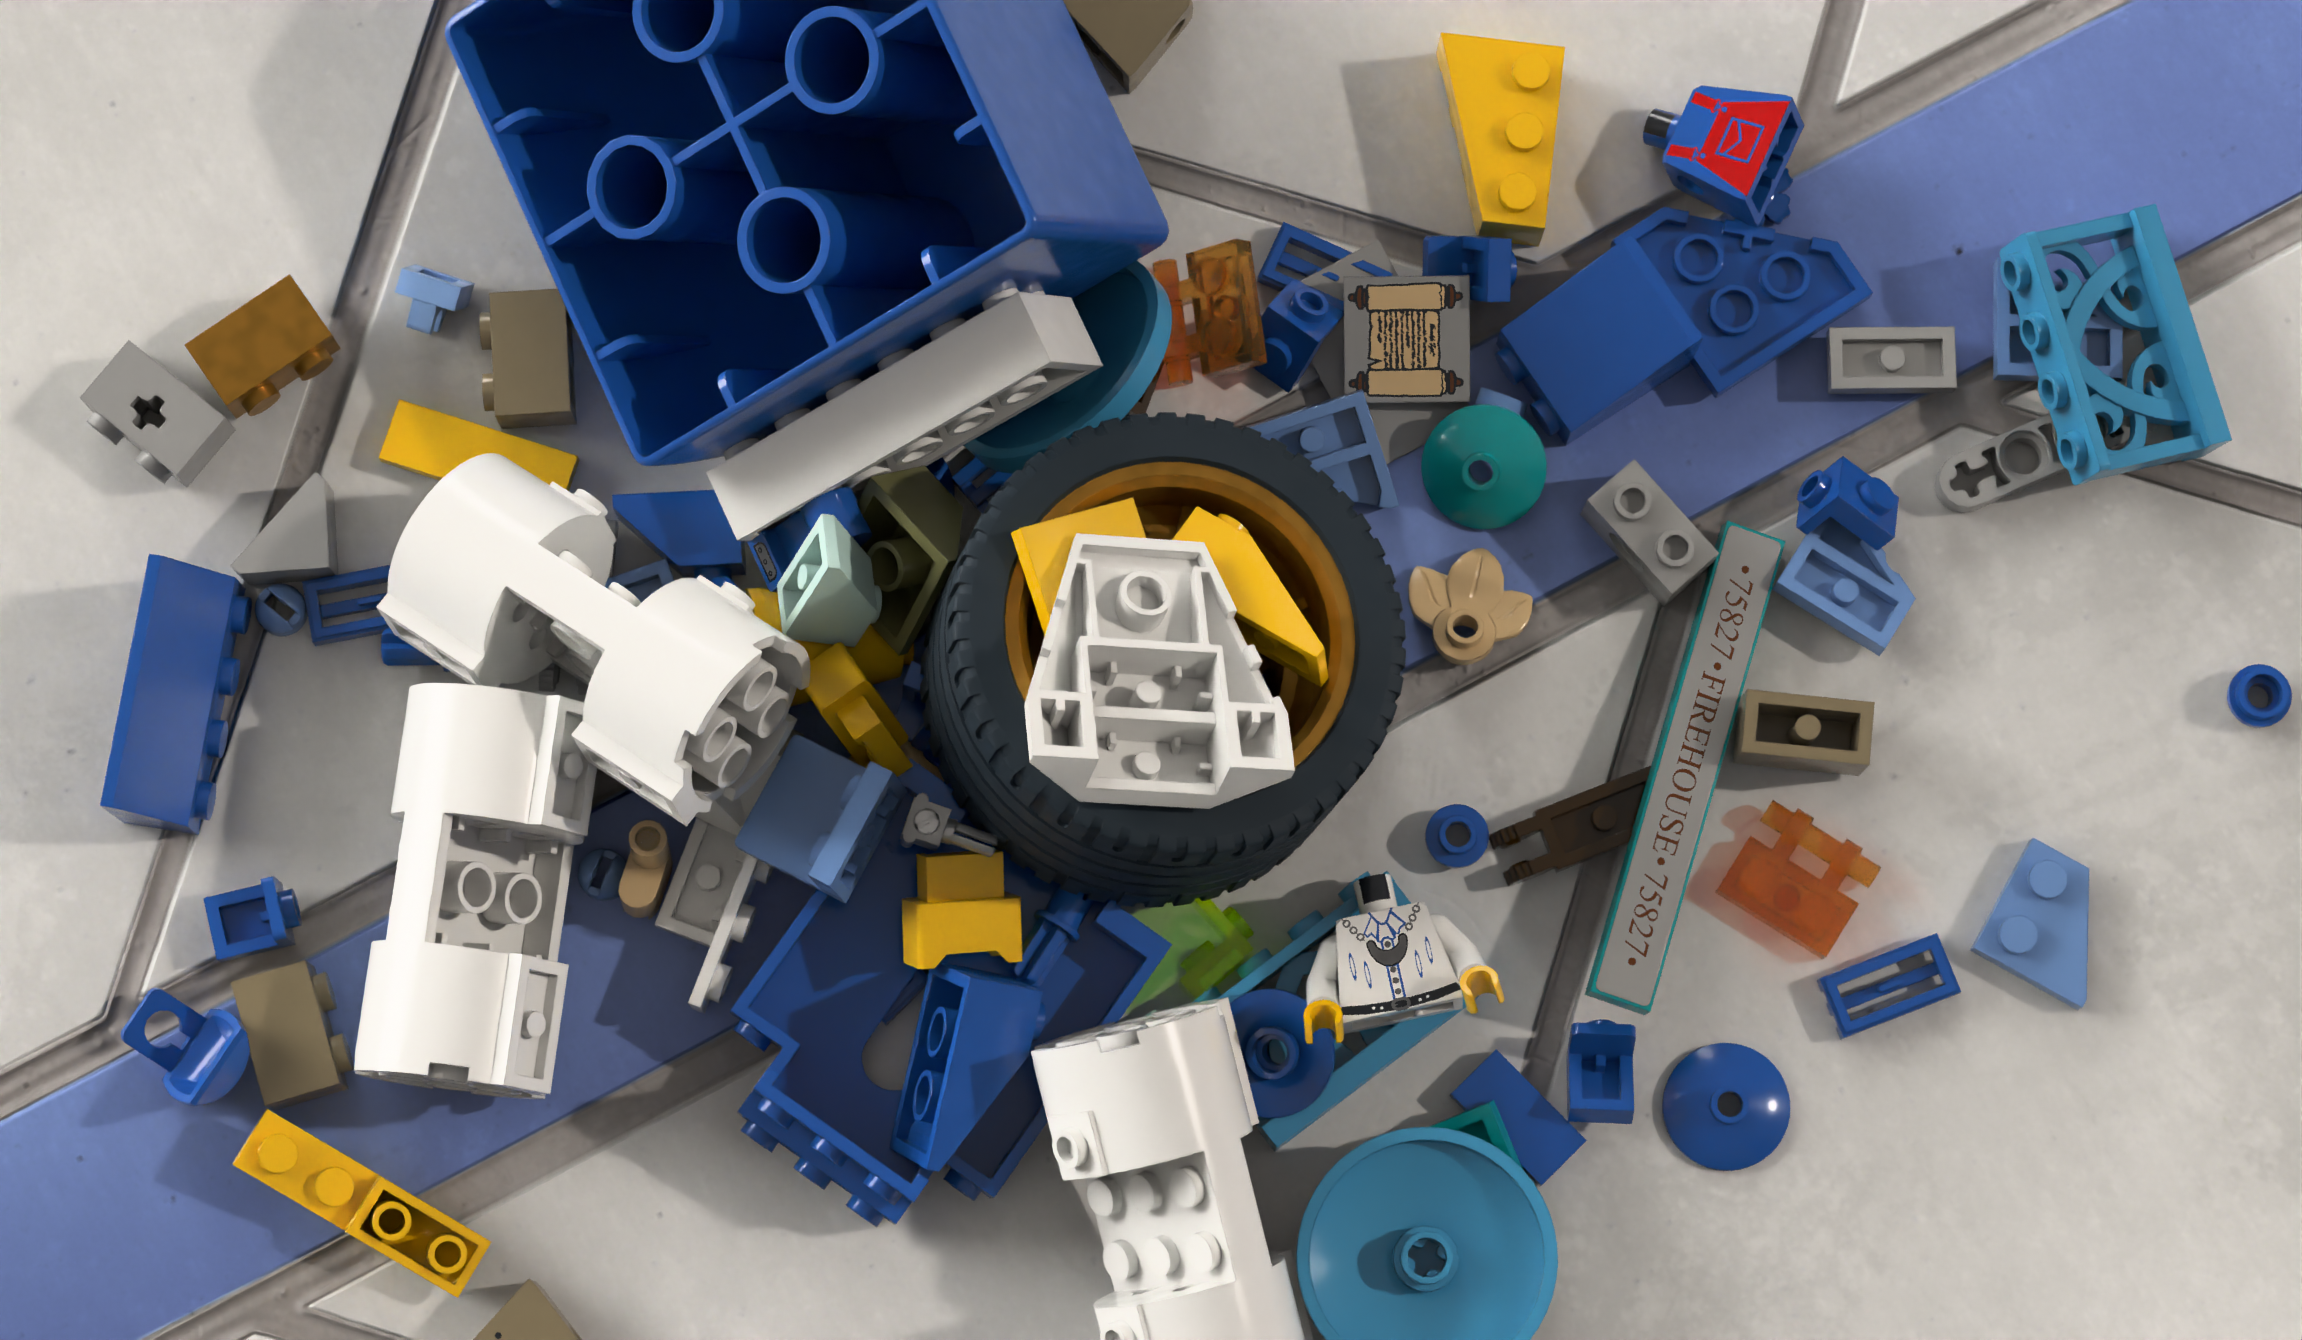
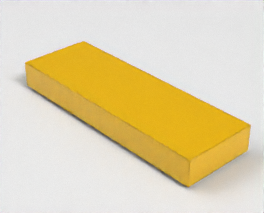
M400 399L378 457L382 463L440 481L463 462L478 455L495 453L505 456L550 485L553 481L567 491L570 490L580 461L577 455Z

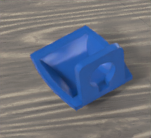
M152 988L148 991L121 1031V1039L124 1043L168 1071L162 1079L164 1086L174 1099L185 1105H206L225 1096L240 1080L249 1058L250 1046L248 1035L242 1022L236 1016L225 1010L210 1009L207 1015L203 1017L160 988ZM158 1011L173 1012L179 1021V1031L187 1035V1039L180 1048L172 1043L165 1046L150 1044L145 1036V1024L148 1018Z

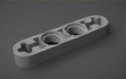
M2127 380L2121 382V384L2127 387ZM2143 380L2144 394H2146V383L2149 382L2148 380ZM2050 413L1961 451L1946 460L1935 479V490L1941 503L1954 512H1972L2068 471L2062 465L2058 456V437ZM2096 415L2106 448L2116 450L2125 446L2130 436V417L2123 419L2121 426L2113 432L2117 437L2111 438L2110 435L2106 436L2108 433L2107 421L2105 418ZM2147 422L2146 436L2159 424ZM2015 442H2025L2031 445L2038 454L2039 462L2037 469L2029 474H2018L2011 470L2005 460L2007 446ZM1989 453L1991 455L1993 472L2004 486L1997 487L1996 477L1992 475L1981 480L1973 489L1974 497L1969 498L1965 490L1954 492L1950 483L1957 476L1956 468L1961 467L1966 476L1980 472L1989 464L1982 455Z

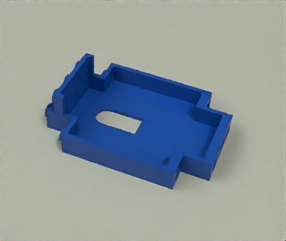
M911 758L910 762L913 766L897 777L907 789V793L846 904L816 889L730 1009V1014L739 1019V1022L733 1029L736 1033L763 1052H765L770 1043L781 1049L737 1111L740 1116L747 1120L740 1131L771 1153L778 1143L783 1145L799 1157L793 1168L823 1190L826 1189L832 1180L852 1194L846 1206L875 1227L879 1226L883 1218L894 1225L897 1224L910 1204L915 1202L927 1185L928 1179L934 1171L921 1167L889 1148L902 1089H883L869 1079L862 1064L863 1049L867 1040L918 970L905 964L903 961L902 898L918 897L916 854L970 851L940 842L936 851L916 844L905 848L901 845L900 836L912 801L919 793L927 794L929 802L952 809L949 818L958 820V823L976 828L968 819L970 813L965 807L960 808L951 793L954 789ZM956 832L953 833V834H955V835H958V836H961V837L970 839V840H972V841H975V842H978V843H981V844H984V845L993 847V848H995L996 850H998L995 846H993V845H991V844L982 842V841H980V840H977V839H974V838H971V837H968V836H965V835H962V834H959V833H956ZM888 841L896 848V851L892 854L885 846ZM1003 849L1004 891L1021 897L1023 944L1037 923L1034 913L1037 909L1044 910L1061 884L1054 881L1048 884L1035 877V871L1027 866L1025 869L1010 860L1012 855ZM1108 899L1105 903L1096 901L1077 930L1080 935L1077 943L1069 941L1043 984L1036 988L1043 991L1041 1002L1045 1006V1022L1041 1035L1037 1040H1032L1027 1059L944 1165L950 1170L943 1180L973 1201L976 1200L981 1192L989 1198H995L1048 1122L1031 1051L1035 1050L1037 1045L1062 1036L1112 1022L1118 1023L1173 945L1123 910L1120 905H1116L1114 900ZM988 952L948 954L941 961L999 973L1017 980L1009 970L1010 963L1006 962L1001 956H991Z

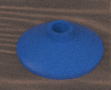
M1268 988L1249 992L1231 1002L1230 1007L1258 1117L1282 1118L1298 1113L1313 1104L1324 1092L1331 1079L1335 1063V1045L1331 1030L1328 1028L1315 1031L1313 1033V1044L1306 1043L1303 1015L1307 1007V1000L1287 990ZM1273 1039L1280 1040L1287 1048V1057L1282 1063L1274 1062L1268 1055V1045Z
M1717 1043L1695 1050L1675 1067L1664 1089L1662 1114L1671 1140L1686 1157L1709 1169L1734 1171L1757 1164L1776 1149L1788 1127L1790 1098L1782 1075L1768 1058L1744 1045ZM1724 1093H1731L1740 1101V1111L1734 1117H1727L1718 1109V1099Z

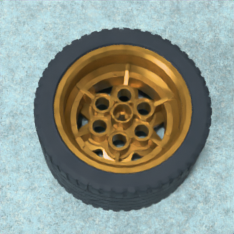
M1158 412L1155 417H1148L1147 413L1129 415L1123 421H1120L1118 417L1101 421L1099 426L1094 429L1089 425L1073 432L1068 440L1062 437L1050 444L1044 454L1038 452L1026 461L1022 470H1016L1004 483L1001 491L998 490L977 521L935 604L923 645L926 649L921 657L920 674L924 675V678L920 684L921 702L925 703V709L922 712L925 730H930L931 734L928 742L933 757L939 758L940 765L938 769L945 784H951L954 789L951 793L960 808L965 807L970 813L968 819L977 829H983L985 832L998 837V845L995 847L999 851L1004 849L1012 855L1010 860L1023 869L1026 866L1035 871V877L1048 884L1051 881L1061 884L1060 889L1075 895L1079 892L1088 894V899L1103 903L1109 899L1116 901V905L1134 907L1137 903H1144L1145 908L1163 907L1166 903L1171 902L1173 906L1187 905L1197 898H1200L1201 901H1206L1219 897L1224 890L1230 893L1244 887L1251 879L1255 881L1267 874L1275 865L1281 864L1313 833L1365 772L1388 733L1386 729L1393 721L1397 709L1395 701L1401 695L1404 679L1400 676V672L1405 668L1406 649L1402 648V642L1406 639L1405 621L1400 620L1399 615L1403 610L1400 594L1394 591L1393 585L1396 580L1389 564L1386 565L1384 562L1385 552L1378 538L1373 539L1369 531L1372 528L1363 514L1360 513L1358 515L1352 508L1355 505L1354 502L1344 491L1339 493L1332 486L1335 482L1325 472L1321 470L1318 473L1310 466L1312 462L1300 453L1292 454L1286 450L1287 445L1274 438H1271L1269 441L1260 437L1261 432L1246 426L1243 429L1233 427L1234 422L1216 418L1214 421L1205 420V415L1187 413L1185 417H1177L1175 412ZM1132 497L1146 538L1172 540L1197 506L1216 517L1219 514H1225L1239 521L1248 530L1250 536L1325 649L1329 678L1322 687L1258 652L1262 660L1259 668L1261 674L1270 671V693L1272 697L1280 696L1288 713L1295 767L1293 776L1213 808L1200 809L1079 802L1029 762L1024 704L1045 636L1011 533L1025 526Z

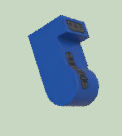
M838 488L814 498L805 504L801 511H797L777 527L761 531L757 537L747 542L769 591L777 592L779 580L821 514L834 515L860 547L872 537L871 529L858 507L852 488Z

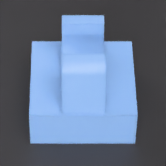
M417 264L402 268L395 293L413 298L406 327L429 335L433 331L439 332L447 309L455 312L468 307L475 283Z

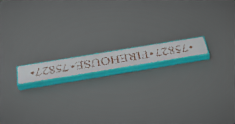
M1728 520L1721 525L1715 549L1719 554L1709 566L1585 991L1587 996L1642 1015L1651 1012L1786 541Z

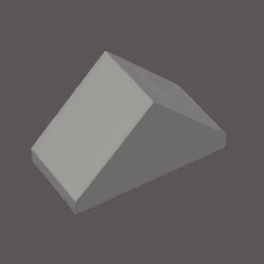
M316 471L230 565L247 584L261 585L301 582L338 575L334 491Z

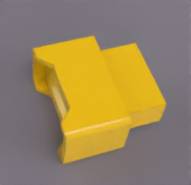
M838 642L811 660L809 686L804 688V690L857 764L867 768L870 761L894 772L897 777L910 769L913 765L900 747L908 741V734L842 642Z
M996 850L991 857L973 851L916 854L918 897L902 898L904 963L917 969H934L948 954L988 952L991 956H1001L1008 963L1022 962L1021 897L1004 891L1003 852Z

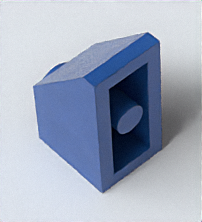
M714 490L612 495V505L618 520L662 559L666 558L669 565L683 578L694 577L697 579L701 575L708 580L719 576H727L732 579V575H746L745 541H737Z

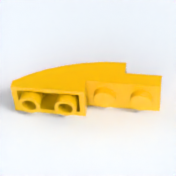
M267 1108L232 1163L237 1168L457 1298L491 1244V1241Z

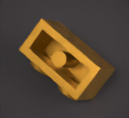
M290 274L185 344L193 359L236 419L246 412L249 416H255L267 410L280 398V389L298 377L302 381H306L319 375L333 362L331 355L341 349Z

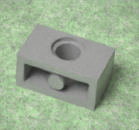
M1635 459L1588 498L1580 514L1663 607L1708 570L1719 554Z

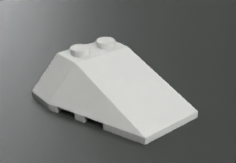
M1076 533L1073 539L1024 708L1029 762L1079 802L1210 809L1287 780L1295 772L1288 713L1280 696L1272 697L1259 670L1262 664L1259 653L1254 644L1247 645L1234 619L1237 609L1204 542Z

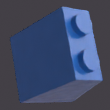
M1631 234L1503 327L1496 342L1500 350L1495 353V358L1509 381L1514 385L1522 381L1535 402L1530 404V409L1542 430L1548 436L1557 433L1566 446L1690 366L1703 340V336L1635 237Z

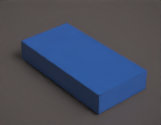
M1497 1049L1449 1095L1464 1111L1491 1100L1495 1101L1523 1170L1539 1187L1587 1141Z

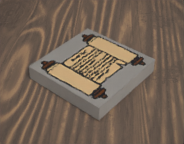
M1469 275L1343 277L1344 395L1362 389L1367 403L1470 402Z

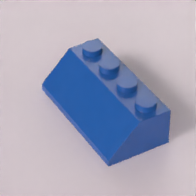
M149 554L100 802L102 808L123 823L199 835L201 819L209 821L212 816L216 800V783L209 782L213 757L222 758L228 737V722L221 720L225 695L234 696L240 674V660L233 658L237 634H246L252 611L251 597L244 596L246 588L236 577L161 555Z

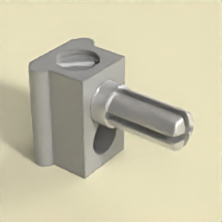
M919 793L917 797H914L900 836L903 847L909 848L916 844L936 851L940 842L948 845L953 844L988 857L994 854L995 848L953 833L956 832L994 846L998 845L997 836L958 823V820L949 818L952 809L929 802V798L925 793Z

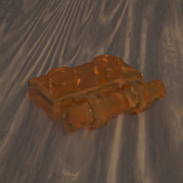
M1232 239L1187 253L1186 261L1189 278L1179 281L1177 260L1165 259L1152 263L1154 277L1164 287L1172 309V329L1169 344L1162 360L1166 364L1169 386H1185L1193 383L1191 360L1200 358L1202 376L1215 378L1267 363L1250 241ZM1193 304L1196 333L1187 336L1183 306Z
M1772 800L1760 821L1780 833L1777 841L1771 849L1750 836L1715 893L1823 960L1829 954L1859 905L1858 902L1838 891L1841 883L1848 875L1869 888L1881 867L1861 855L1863 848L1846 838L1842 843L1811 824L1814 818L1801 809L1797 808L1795 812H1792ZM1797 845L1829 864L1820 879L1789 860Z

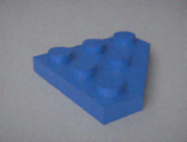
M1663 207L1614 238L1610 246L1612 248L1631 234L1635 237L1703 336V340L1691 364L1713 396L1717 398L1871 297L1873 294L1872 290L1837 241L1812 237L1810 240L1776 233V229L1763 226H1758L1757 228L1743 222L1728 219L1722 222L1689 215V211Z

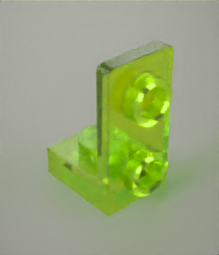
M1197 898L1191 905L1223 942L1215 948L1207 940L1180 964L1186 971V974L1179 979L1178 986L1192 1002L1212 987H1217L1247 961L1254 951V948L1247 941L1254 935V932L1246 921L1230 905L1221 912L1211 899L1201 901L1200 898Z

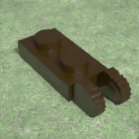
M1651 766L1535 810L1532 814L1533 817L1490 834L1489 841L1493 850L1512 847L1520 843L1521 840L1540 832L1548 854L1532 860L1518 862L1510 866L1507 871H1504L1503 876L1507 885L1519 884L1552 869H1555L1557 873L1628 845Z

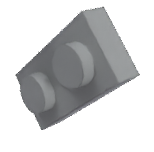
M1955 326L1829 327L1826 332L1828 394L1953 393L1957 388Z

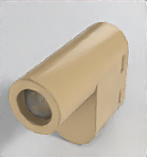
M644 820L634 825L629 833L628 841L631 851L619 883L618 892L624 912L626 911L627 914L635 918L648 916V919H651L659 910L672 872L673 861L667 834L663 826L653 820Z

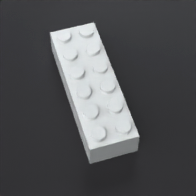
M1010 288L996 293L982 303L985 311L968 321H965L964 318H959L937 327L929 334L932 342L913 352V349H904L885 357L877 364L880 370L877 374L863 382L861 379L843 382L826 393L828 402L810 412V409L804 408L780 418L774 424L777 430L775 433L761 441L758 438H751L727 449L724 452L726 461L706 473L737 541L753 540L761 531L773 529L797 511H801V508L814 498L838 488H852L858 503L870 477L924 465L928 466L1102 367L1103 364L1072 298L1045 295L1044 291L1033 293L1019 292L1017 288Z

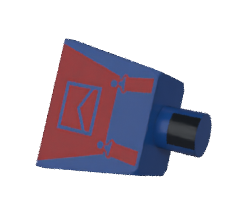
M1701 85L1692 91L1682 115L1657 108L1653 109L1644 126L1643 141L1646 145L1665 150L1662 164L1672 184L1677 189L1748 225L1758 228L1804 128V123L1793 98L1790 96Z

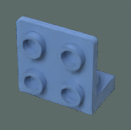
M794 735L736 837L735 845L739 850L846 904L905 797L907 789L894 772L872 761L865 768L800 735Z

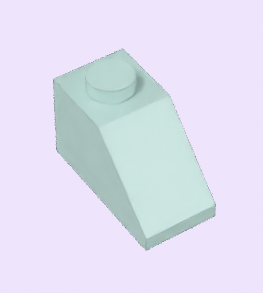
M821 514L777 584L782 633L793 640L833 645L842 642L845 646L855 647L870 623L874 624L880 615L882 606L881 589L879 586L874 585L871 558L834 515Z

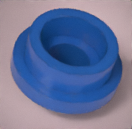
M2264 664L2250 665L2240 670L2230 681L2227 690V702L2232 714L2243 724L2254 728L2269 727L2280 721L2287 714L2292 701L2291 687L2285 676L2277 669ZM2257 686L2265 690L2268 695L2266 707L2258 708L2250 703L2248 699L2250 687Z
M1461 804L1448 805L1439 809L1429 820L1425 831V842L1429 853L1438 863L1449 868H1464L1477 862L1484 854L1489 841V830L1484 818L1475 809ZM1455 824L1464 826L1469 833L1468 843L1460 847L1451 845L1445 835L1446 829L1449 826Z

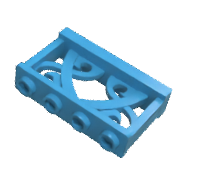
M2156 204L2134 208L2130 212L2038 232L2023 233L2000 250L2001 277L2006 288L2012 292L2020 317L2019 332L2021 340L2025 347L2030 350L2039 377V396L2043 405L2050 412L2058 437L2057 452L2062 465L2068 469L2071 481L2075 486L2181 460L2183 462L2204 457L2232 440ZM2111 240L2115 256L2097 267L2093 258L2082 246ZM2049 254H2060L2069 258L2077 265L2086 280L2082 283L2074 272L2058 268L2054 273L2061 278L2063 288L2060 292L2056 291L2045 259L2046 256ZM2111 286H2112V288H2113V291H2114V293H2115V296L2113 295L2112 291L2110 290V287H2111ZM2125 289L2127 290L2133 311L2126 309L2118 301L2124 298ZM2098 302L2106 314L2115 322L2126 328L2140 331L2145 349L2137 355L2130 366L2127 376V387L2103 373L2080 352L2086 325ZM2147 367H2151L2158 387L2152 381L2146 383V394H2144L2143 380ZM2096 415L2105 418L2108 423V433L2106 436L2112 434L2121 426L2123 415L2130 417V436L2126 445L2121 450L2106 448ZM2147 422L2170 426L2174 440L2144 446Z
M1368 871L1342 889L1338 896L1344 903L1326 917H1323L1318 910H1315L1294 925L1287 932L1293 942L1273 956L1267 948H1264L1241 965L1236 971L1242 980L1224 994H1221L1218 988L1214 986L1192 1003L1228 997L1229 1003L1244 994L1256 991L1278 973H1280L1275 989L1287 990L1296 994L1302 977L1309 975L1318 952L1308 951L1336 930L1337 920L1360 915L1353 883L1361 878L1371 876ZM1391 876L1397 905L1411 904ZM1463 997V1009H1464V1008H1466V1004H1465V1000H1464V997ZM1463 1009L1359 1031L1367 1047L1357 1055L1346 1045L1336 1043V1040L1333 1039L1335 1045L1334 1069L1331 1079L1321 1096L1309 1107L1293 1115L1282 1118L1258 1117L1259 1124H1256V1127L1259 1129L1260 1134L1273 1151L1276 1152ZM1273 1039L1268 1045V1055L1274 1062L1282 1063L1287 1057V1048L1280 1040Z

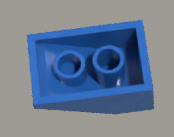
M940 962L934 969H929L889 1146L891 1150L927 1170L940 1172L1027 1059L1032 1040H1037L1041 1035L1045 1022V1006L1041 1002L1043 991L1003 974Z

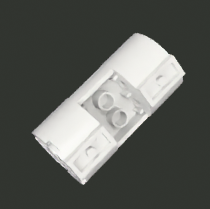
M482 454L463 462L443 477L427 494L410 518L396 546L389 569L388 593L376 607L392 632L471 685L499 687L501 683H519L535 676L552 662L588 685L583 707V721L571 736L586 760L686 827L698 812H710L713 800L723 795L731 801L741 796L769 767L796 724L797 718L788 712L796 689L802 690L809 686L810 659L805 648L755 616L752 611L755 607L753 600L741 589L729 582H725L720 588L701 575L697 579L681 578L659 588L642 603L634 594L616 582H612L606 588L605 585L613 559V544L617 539L604 518L608 511L599 500L583 489H577L572 494L553 481L549 485L500 454Z
M423 683L410 687L391 809V817L403 823L399 844L386 940H378L371 943L354 1057L355 1074L433 1089V1087L494 1097L545 1099V1095L551 1093L569 968L568 964L557 962L574 845L582 844L584 836L588 835L597 767L586 760L571 736L583 721L584 702L560 695L546 696L513 689L471 684Z
M1228 997L1188 1003L1175 1008L1152 1012L1150 1016L1139 1017L1116 1024L1112 1022L1035 1046V1050L1031 1051L1052 1137V1148L1058 1161L1063 1181L1087 1179V1198L1090 1207L1096 1215L1104 1247L1103 1262L1111 1276L1115 1291L1094 1303L1101 1340H1313L1306 1308L1299 1289L1291 1249L1268 1251L1240 1139L1253 1131L1252 1126L1259 1124V1119Z

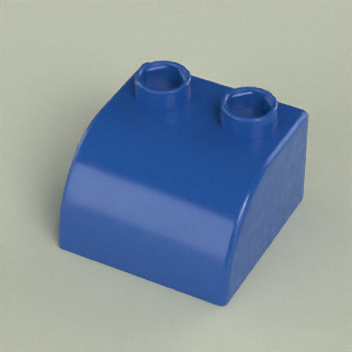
M476 0L452 16L445 27L446 42L632 456L643 466L676 465L723 457L727 449L744 440L758 438L761 441L777 431L774 424L785 415L804 408L810 409L811 412L828 402L826 393L835 386L852 379H861L863 382L880 372L877 364L885 357L904 349H913V352L932 342L929 334L937 327L960 318L968 321L984 312L982 303L994 294L1006 289L1017 288L1019 292L1033 293L1044 291L1045 295L1071 297L1073 299L1160 247L1167 240L1169 234L1168 222L1063 0Z

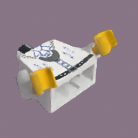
M1372 875L1361 878L1353 883L1360 915L1337 920L1336 935L1328 937L1319 946L1306 981L1307 1007L1303 1015L1305 1041L1307 1044H1313V1033L1318 1029L1328 1028L1335 1032L1336 1043L1343 1042L1344 1034L1463 1009V997L1467 1010L1471 1014L1478 1013L1475 998L1481 994L1492 993L1496 995L1499 1004L1503 1003L1505 999L1496 971L1486 966L1476 945L1446 916L1430 914L1425 902L1398 906L1391 875Z

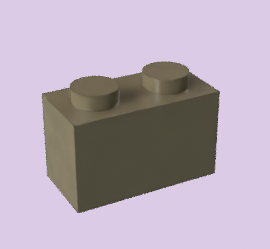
M558 289L489 293L490 312H480L479 314L482 350H492L493 373L482 374V395L485 411H495V417L501 429L576 425L572 320Z
M1747 689L1741 696L1737 709L1733 763L1859 776L1870 765L1875 702Z
M303 960L231 982L241 1022L248 1035L250 1055L264 1106L275 1111L349 1089L344 1073L354 1070L353 1060L344 1034L334 1035L327 1011L337 1009V1004L330 979L326 972L317 974L315 967L308 961Z

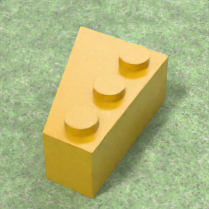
M1440 33L1436 56L1440 72L1442 71L1449 103L1448 110L1452 127H1454L1461 157V169L1476 236L1512 239V244L1538 247L1540 245L1546 224L1565 47Z

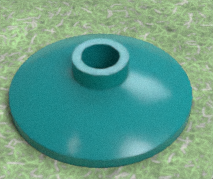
M1477 404L1458 409L1437 424L1424 446L1421 472L1423 483L1430 499L1445 516L1456 523L1470 528L1494 529L1517 521L1534 506L1541 495L1546 481L1547 459L1540 437L1523 417L1504 407ZM1477 460L1489 463L1493 470L1492 478L1487 481L1476 480L1470 472L1471 463Z

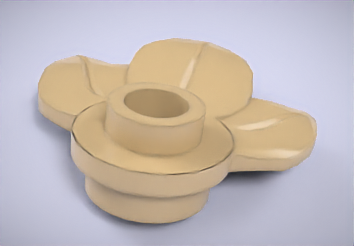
M1477 548L1463 554L1451 566L1448 575L1422 566L1415 567L1410 576L1408 587L1409 605L1412 614L1420 622L1433 629L1432 639L1435 648L1447 661L1456 665L1476 663L1484 659L1491 652L1494 642L1517 637L1527 626L1532 612V596L1519 591H1504V576L1501 565L1495 556L1484 548ZM1456 626H1467L1472 628L1476 634L1464 638L1458 636L1453 629Z

